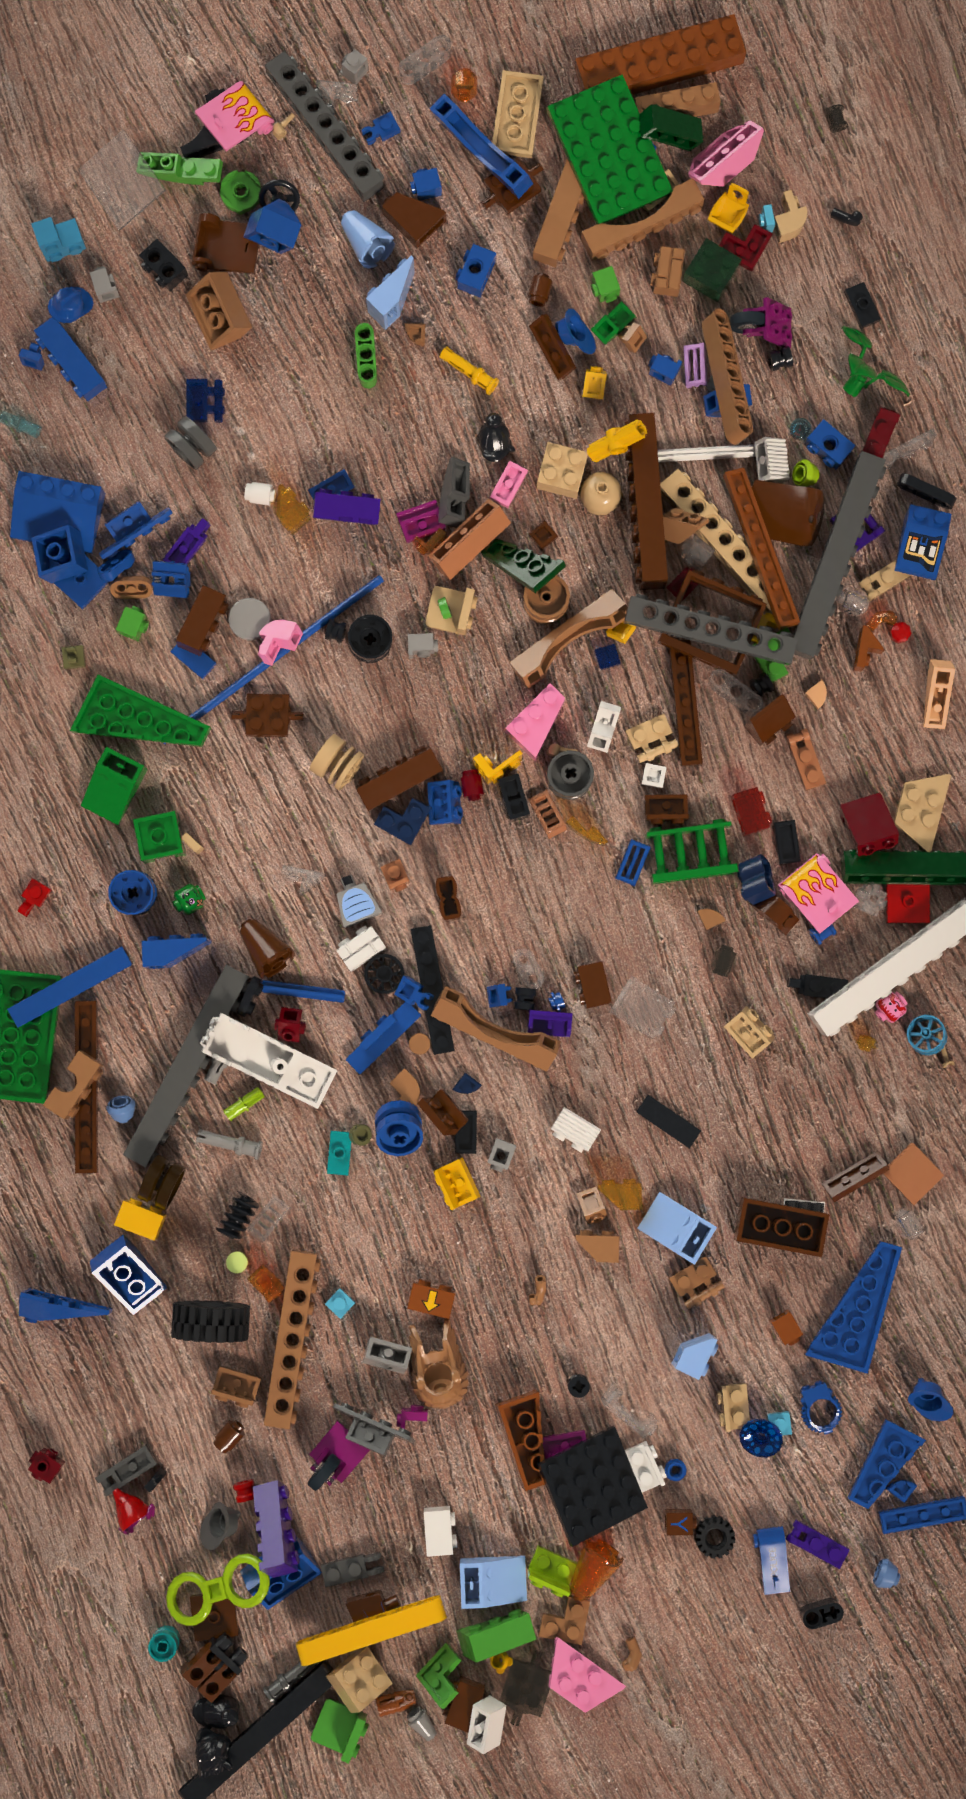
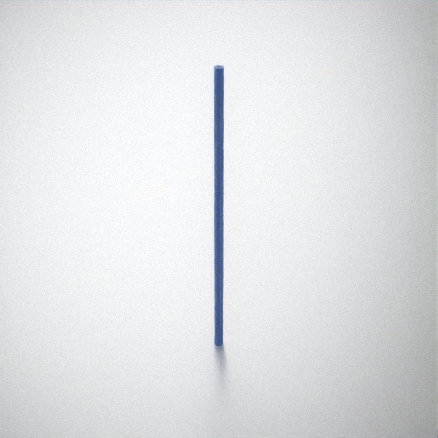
M378 575L305 629L299 644L328 624L330 619L336 618L383 583V578ZM280 648L274 663L291 650ZM262 661L189 717L199 720L271 665H267Z

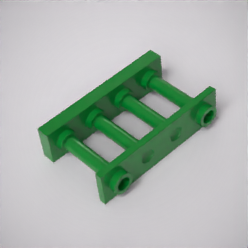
M725 819L713 820V824L662 830V827L650 828V832H646L645 838H653L657 864L656 874L651 876L652 885L736 874L738 866L737 863L732 864L731 860L729 861L724 829L732 826L731 821L726 822ZM716 830L720 855L719 866L711 867L710 863H708L703 831ZM695 832L699 865H697L698 869L689 870V866L686 864L682 834ZM674 835L678 861L677 871L668 872V869L665 867L661 837Z

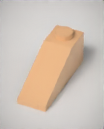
M930 659L926 685L924 727L945 729L955 673L952 661Z

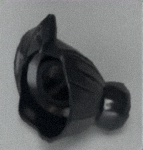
M497 413L489 414L479 431V444L482 448V455L486 460L498 462L510 452H515V447L510 445V433L502 422V417Z
M220 1694L212 1703L206 1698H201L194 1704L192 1716L204 1728L210 1730L211 1728L224 1729L237 1723L240 1715V1705L235 1698Z

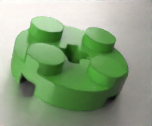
M236 170L228 173L223 178L220 185V195L222 202L229 210L242 215L253 210L259 204L258 196L261 185L253 173L249 171L238 172ZM240 188L242 190L245 188V194L238 196L236 189Z

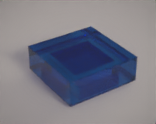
M615 644L594 650L600 671L621 664Z

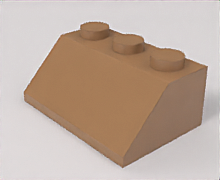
M209 272L186 294L210 350H215L240 339L252 328L228 272Z

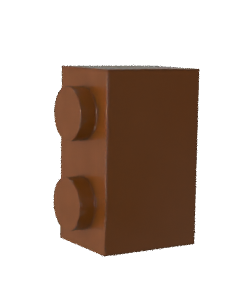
M603 961L578 966L577 972H574L576 985L580 984L582 992L578 993L581 1006L585 1005V1008L589 1009L611 1004L612 1001Z
M460 1675L458 1682H453L454 1687L459 1693L443 1709L442 1715L445 1716L444 1724L469 1733L473 1704L482 1700L485 1685Z

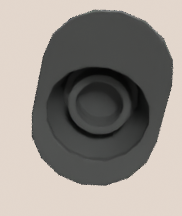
M221 1502L214 1504L203 1520L200 1529L201 1542L206 1549H216L225 1538L236 1533L238 1519L241 1515L240 1511L227 1507Z

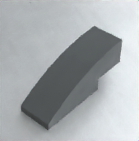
M451 457L443 481L438 522L457 528L465 521V502L470 499V463Z

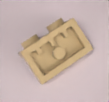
M748 1006L744 1007L740 1013L724 1026L752 1059L775 1039L772 1029L768 1025H764L759 1020L757 1012Z
M747 1384L720 1385V1391H717L718 1405L722 1404V1413H719L720 1427L724 1426L726 1432H731L734 1429H743L744 1427L751 1428L749 1426L750 1414Z

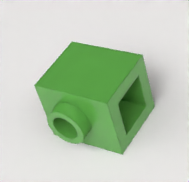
M610 266L592 272L591 280L593 284L591 285V290L594 297H598L600 303L604 301L609 303L616 300L620 295L621 288L613 267Z
M125 606L116 631L120 635L139 641L141 634L145 633L149 626L148 618L143 614L144 610L132 606V609Z

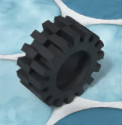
M711 1515V1518L705 1517V1520L703 1522L700 1521L698 1523L699 1526L695 1529L696 1544L705 1556H710L713 1559L715 1557L723 1558L722 1555L725 1554L727 1556L729 1550L734 1548L735 1532L726 1519L724 1520L720 1516L715 1517V1515ZM712 1529H719L723 1533V1540L718 1545H711L707 1541V1534Z

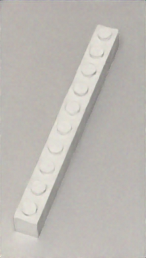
M966 897L857 976L837 993L808 1012V1016L820 1033L827 1037L837 1034L841 1030L840 1027L845 1023L849 1024L858 1018L857 1014L863 1010L871 1009L875 1005L874 1002L890 995L892 993L891 989L895 986L905 984L909 980L908 977L914 972H921L926 968L925 964L929 961L939 959L943 955L942 952L959 944V939L966 935Z

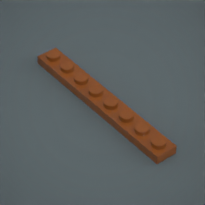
M745 468L727 471L723 474L778 630L798 625L800 620Z

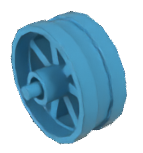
M925 1014L918 1016L911 1021L907 1028L908 1042L921 1055L930 1056L937 1054L947 1043L948 1035L946 1028L940 1019L933 1015ZM929 1020L928 1027L924 1028L920 1023ZM934 1021L941 1026L931 1031ZM916 1025L920 1027V1033L912 1032ZM943 1031L942 1040L934 1037V1034ZM911 1036L922 1038L914 1045ZM924 1041L927 1042L928 1050L919 1048ZM935 1041L939 1043V1045L931 1049L930 1042Z

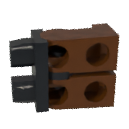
M226 1632L217 1639L213 1636L209 1643L205 1644L189 1662L186 1661L181 1666L182 1676L211 1703L233 1681L236 1675L242 1672L241 1665L248 1658L247 1652L240 1646L233 1653L227 1650L234 1642Z

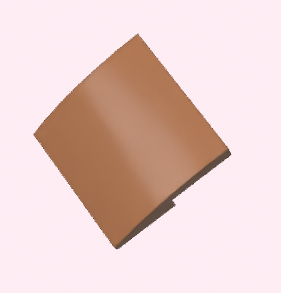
M912 1142L888 1165L889 1170L883 1173L890 1183L913 1206L944 1177L941 1171Z

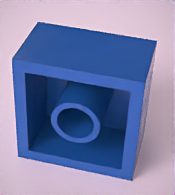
M66 525L31 537L38 576L45 581L54 583L88 571L81 532L72 526Z

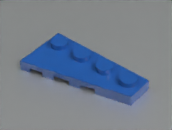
M885 1419L847 1498L869 1509L886 1489L888 1483L900 1472L899 1470L913 1457L914 1452L926 1440Z

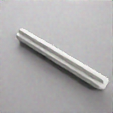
M755 444L658 450V462L756 457Z

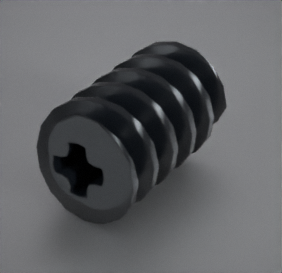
M239 1191L237 1192L241 1197H233L237 1204L228 1206L232 1213H224L228 1220H220L224 1227H216L218 1232L231 1239H241L243 1237L239 1232L246 1231L247 1229L243 1223L250 1224L251 1220L248 1216L255 1215L251 1208H259V1204L253 1198Z

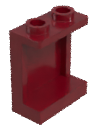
M880 792L840 804V818L842 823L846 822L856 845L857 856L871 855L875 851L890 849L898 844L899 832Z

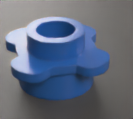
M551 992L552 997L548 998L553 1010L557 1009L558 1012H561V1009L566 1008L560 992L555 994Z

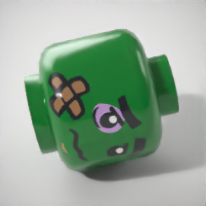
M187 884L174 892L175 900L172 903L178 913L182 911L185 915H191L204 906L206 898L198 885Z

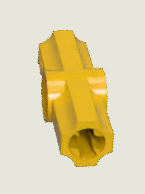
M635 420L623 427L611 428L605 432L606 436L589 444L587 454L593 462H599L610 455L623 454L628 450V446L645 438L647 434L646 426H644L641 420Z

